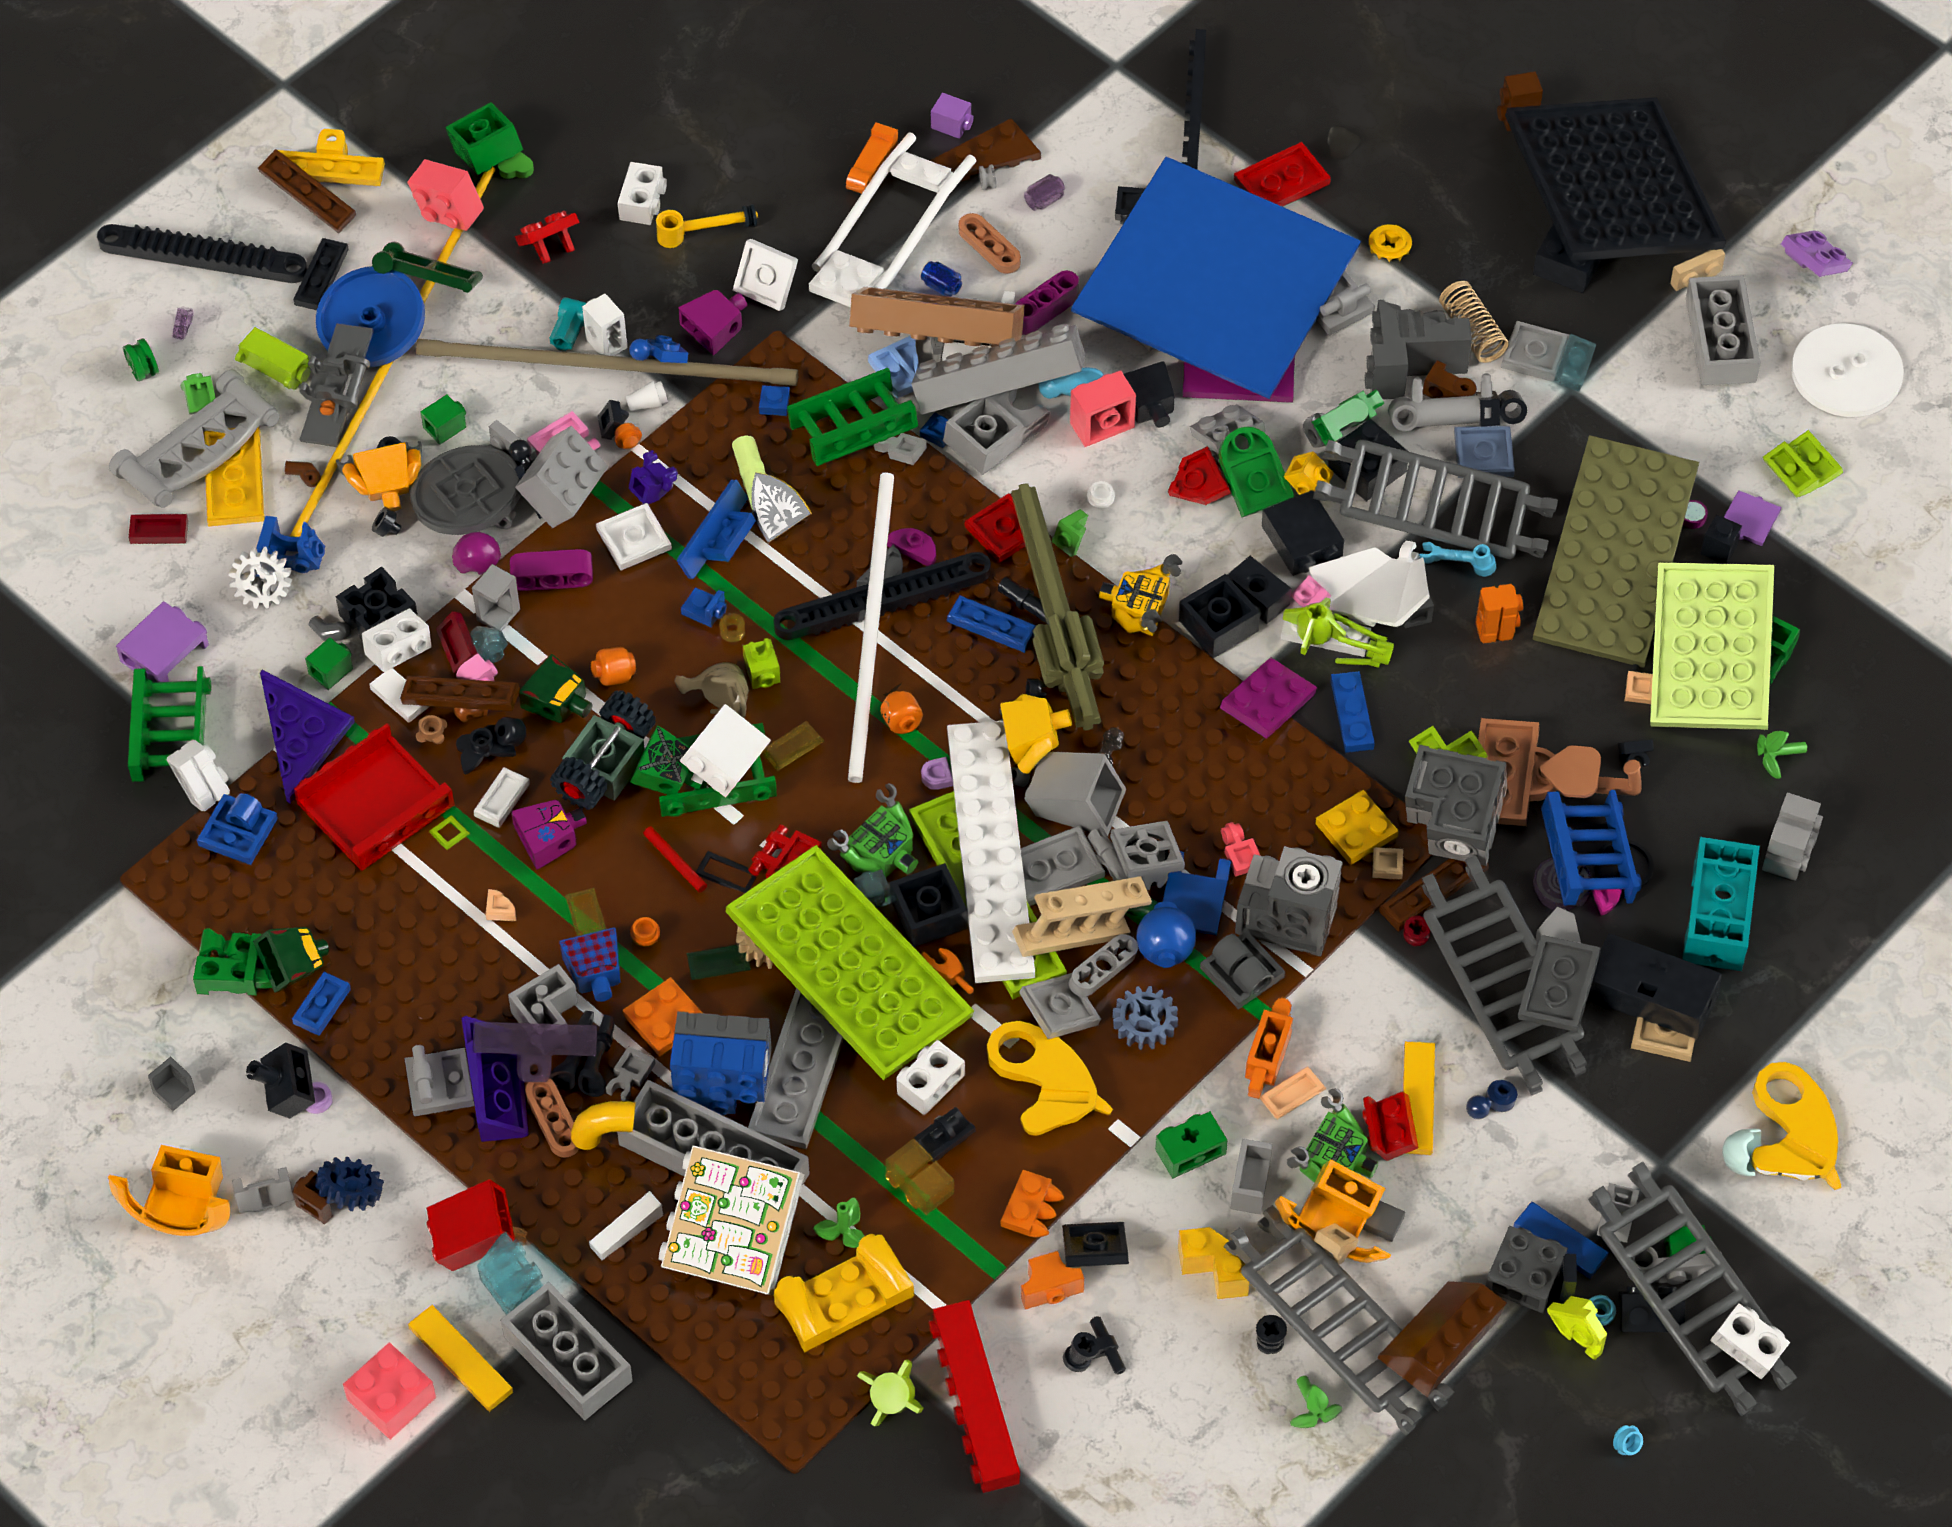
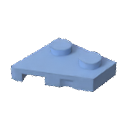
M911 336L868 355V363L876 372L889 368L893 388L892 393L897 399L913 392L911 383L919 361L918 354L916 353V339H912Z

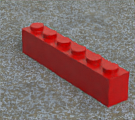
M970 1300L934 1308L933 1320L928 1321L932 1339L938 1338L941 1349H937V1356L940 1367H946L949 1377L945 1378L949 1397L955 1396L957 1406L953 1407L957 1425H963L966 1435L962 1436L966 1455L972 1454L974 1465H970L973 1481L975 1484L980 1483L983 1493L1020 1484L1019 1466Z

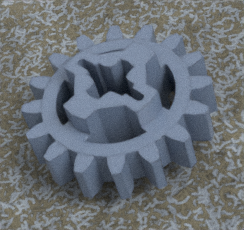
M1139 986L1136 987L1135 994L1128 990L1125 991V1000L1118 998L1117 1008H1113V1028L1118 1029L1119 1039L1127 1037L1128 1046L1137 1042L1140 1050H1142L1144 1044H1149L1151 1049H1155V1042L1157 1041L1165 1045L1166 1036L1173 1037L1174 1028L1178 1026V1017H1176L1178 1009L1177 1006H1172V997L1164 999L1163 990H1159L1156 994L1152 993V986H1148L1146 992H1142ZM1128 1010H1130L1131 1014L1129 1015V1019L1126 1020V1013L1128 1012ZM1164 1015L1165 1022L1163 1023V1025H1161L1160 1021L1162 1020V1016Z

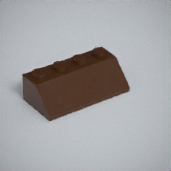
M1448 1281L1377 1358L1428 1397L1496 1324L1507 1302L1482 1283Z

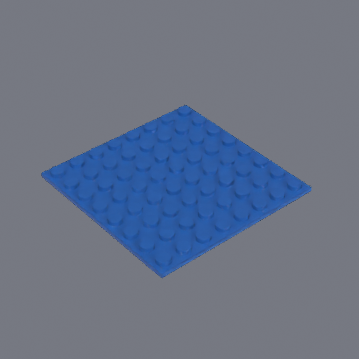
M1166 156L1074 302L1071 312L1270 399L1319 316L1320 306L1326 304L1359 248L1361 241Z

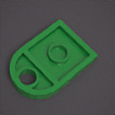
M1241 427L1232 431L1223 439L1219 448V463L1242 518L1295 497L1289 482L1284 478L1285 471L1268 435L1254 427ZM1242 435L1247 438V449L1242 450L1236 446V436Z

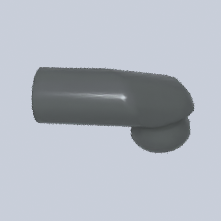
M314 616L308 624L323 641H326L329 637L334 641H340L351 634V627L346 622L327 624L320 616Z

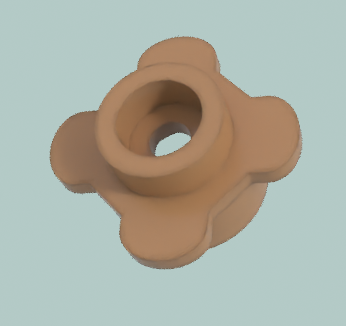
M428 715L419 720V732L416 733L417 741L421 743L430 741L435 744H440L444 741L443 732L447 728L446 720L434 715Z

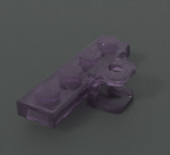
M474 1022L473 1053L517 1054V1075L524 1082H547L551 1074L552 1055L596 1056L597 1025ZM533 1064H536L538 1067V1072L535 1075L530 1073V1067Z

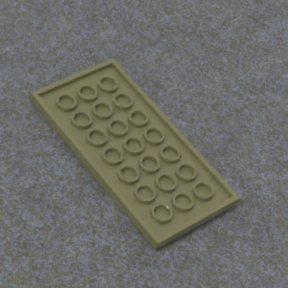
M1589 435L1534 630L1533 640L1645 667L1655 630L1658 563H1673L1699 467L1698 461Z

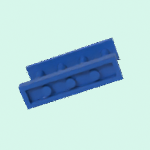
M1616 790L1609 791L1604 805L1566 806L1565 803L1561 802L1559 791L1547 792L1541 811L1564 906L1576 905L1580 893H1583L1584 890L1623 889L1626 903H1633L1637 892L1641 890L1640 874H1636L1622 818L1623 805L1622 802H1618ZM1605 817L1608 829L1572 830L1571 827H1567L1566 818ZM1612 841L1614 853L1577 854L1576 851H1573L1572 842ZM1617 865L1620 877L1583 878L1582 875L1579 876L1577 867Z

